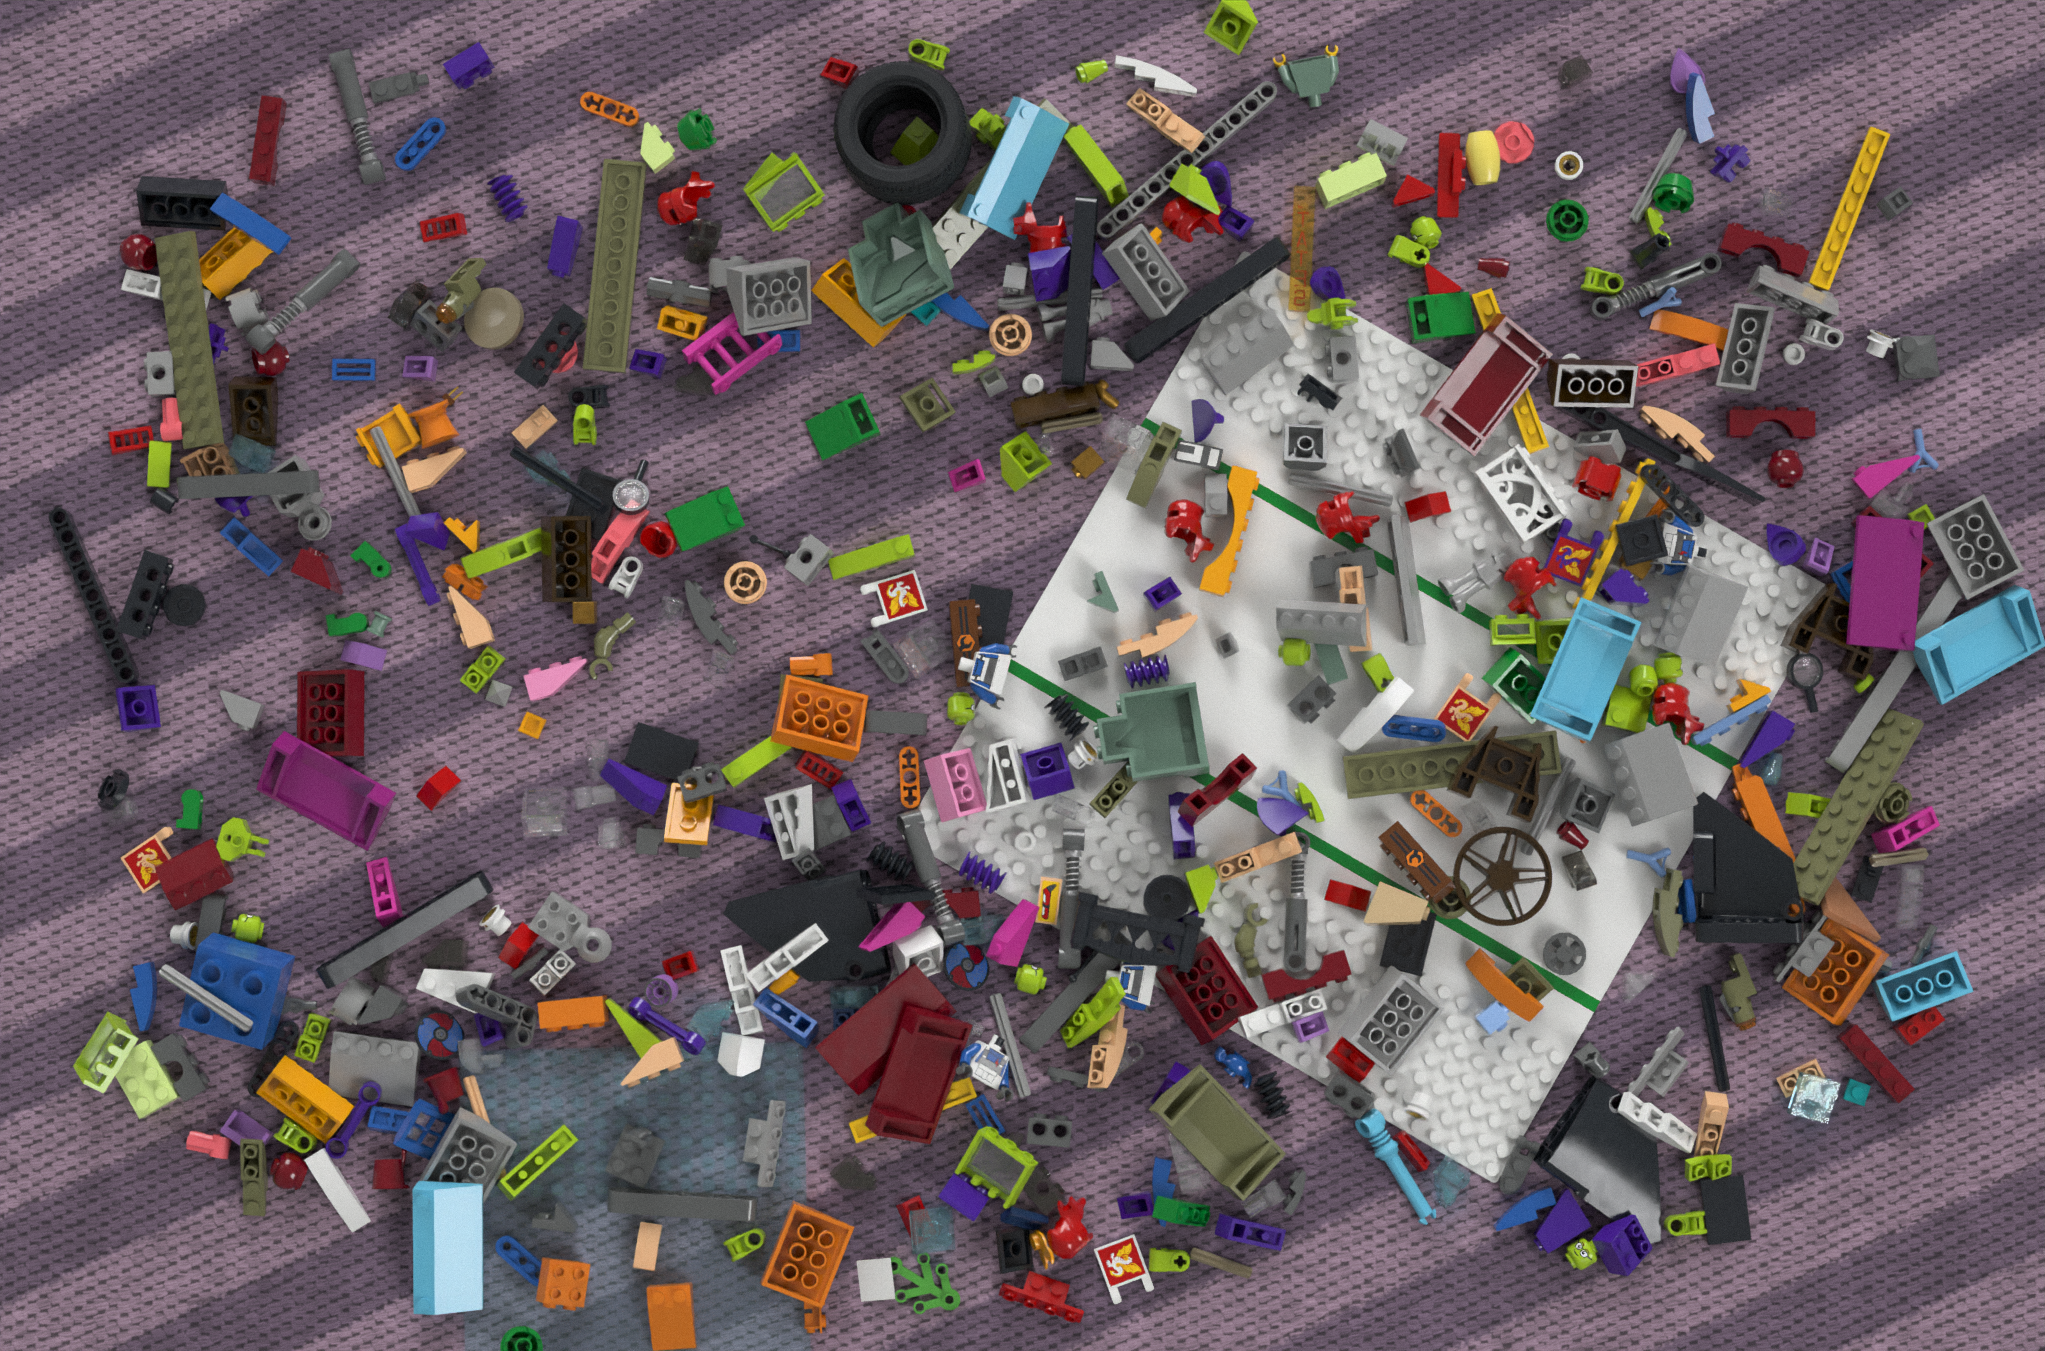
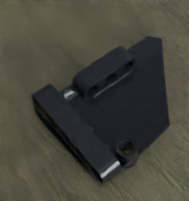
M1702 792L1696 797L1698 805L1693 806V862L1696 906L1695 941L1700 943L1804 942L1803 904L1800 900L1792 858L1714 798ZM1791 904H1796L1800 910L1796 914H1790L1787 911V907Z
M860 869L821 880H810L728 902L723 913L771 954L816 923L829 941L795 967L791 968L808 982L864 980L891 972L886 945L871 952L861 950L858 947L880 921L877 903L856 897L858 888L873 887L867 870ZM856 965L861 967V974L858 977L854 974V967Z
M1592 1076L1540 1144V1148L1533 1160L1545 1171L1571 1188L1579 1197L1613 1221L1632 1214L1636 1215L1650 1244L1661 1241L1657 1139L1654 1135L1617 1112L1623 1096L1622 1093L1601 1078ZM1615 1097H1619L1618 1102L1612 1105V1100Z

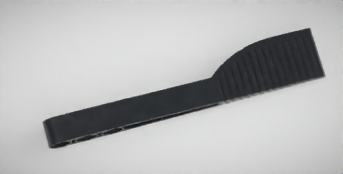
M1553 406L1555 409L1597 431L1618 429L1624 444L1676 469L1680 467V471L1685 470L1684 473L1696 475L1695 478L1697 479L1701 477V481L1706 480L1707 484L1712 483L1711 486H1717L1716 488H1721L1722 491H1727L1728 494H1733L1732 496H1737L1738 499H1742L1753 506H1757L1765 501V497L1698 460L1679 453L1602 407H1584L1585 413L1578 414L1575 411V407ZM1595 414L1603 416V424H1597L1594 421Z

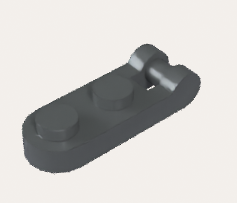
M876 628L872 631L873 634L867 639L863 638L860 642L893 683L902 684L908 679L909 670ZM879 641L882 645L875 650L872 645Z
M1048 1066L1047 1075H1050V1080L1062 1083L1063 1079L1070 1080V1085L1083 1088L1084 1084L1088 1085L1089 1075ZM1094 1088V1090L1097 1092H1102L1105 1089Z
M1519 1135L1499 1178V1187L1503 1193L1513 1195L1520 1190L1532 1161L1540 1148V1143L1528 1141L1526 1137ZM1522 1148L1528 1150L1527 1155L1520 1152Z

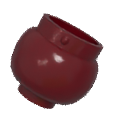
M130 235L120 245L121 259L129 268L149 270L158 262L156 245L145 235Z
M278 341L262 355L255 348H251L253 365L258 375H278L285 370L286 363L290 362L286 346L282 347Z
M1779 450L1771 454V460L1767 465V475L1772 483L1777 484L1779 488H1791L1801 480L1804 467L1799 459L1798 452Z
M284 1153L279 1159L274 1158L269 1174L273 1175V1182L277 1187L287 1190L295 1188L297 1190L302 1186L308 1165L297 1154Z

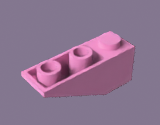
M582 656L569 659L570 663L564 665L561 662L550 664L549 669L541 671V668L529 670V674L524 675V680L530 701L554 696L589 663L586 658L582 659Z

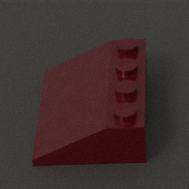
M345 669L297 672L298 739L331 757L364 756V671ZM320 701H324V706L320 705Z
M1212 936L1197 944L1193 967L1190 969V973L1177 971L1178 966L1169 965L1162 967L1155 974L1201 1046L1212 1041L1239 1022L1238 1017L1252 1013L1259 1008Z

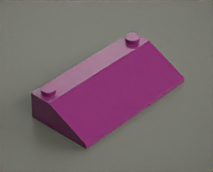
M1857 516L1847 644L1892 651H1914L1924 522Z
M285 731L272 744L256 788L259 792L366 851L369 850L396 795V792Z

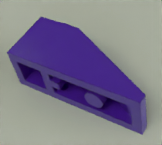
M1769 711L1739 762L1741 763L1740 767H1747L1784 743L1785 740L1789 741L1795 732L1792 729L1795 723L1775 711Z
M609 758L600 773V776L634 807L654 816L662 801L667 785Z
M1220 1213L1214 1234L1228 1240L1281 1251L1286 1230Z

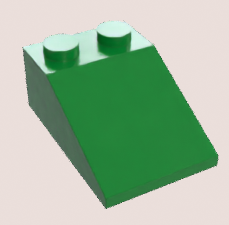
M728 486L664 513L681 552L733 534L745 526Z
M1509 647L1481 679L1533 725L1537 719L1530 717L1546 678L1521 653Z

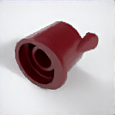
M457 1066L422 1079L423 1083L428 1084L441 1114H446L449 1111L447 1101L464 1095Z
M402 1149V1159L374 1160L372 1189H410L409 1185H405L404 1177L407 1150Z

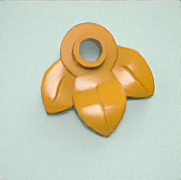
M1037 1229L1034 1230V1233L1029 1234L1030 1243L1034 1251L1038 1250L1046 1270L1048 1269V1261L1054 1264L1055 1259L1053 1252L1047 1246L1044 1233Z

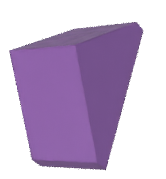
M405 356L402 377L435 382L438 360L432 356Z
M1815 538L1801 568L1819 576L1826 575L1830 568L1835 546Z
M345 640L340 660L382 671L387 650Z
M1323 1011L1291 1022L1299 1043L1330 1031Z

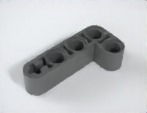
M478 984L468 985L457 990L456 1001L458 1004L507 1025L504 1039L507 1047L516 1049L531 1043L537 1022V1012L535 1009Z

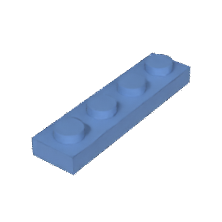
M1764 695L1691 736L1692 744L1704 746L1712 741L1711 737L1718 733L1721 736L1730 731L1729 726L1737 722L1740 725L1749 720L1748 715L1754 712L1760 714L1767 710V705L1771 703L1769 696Z

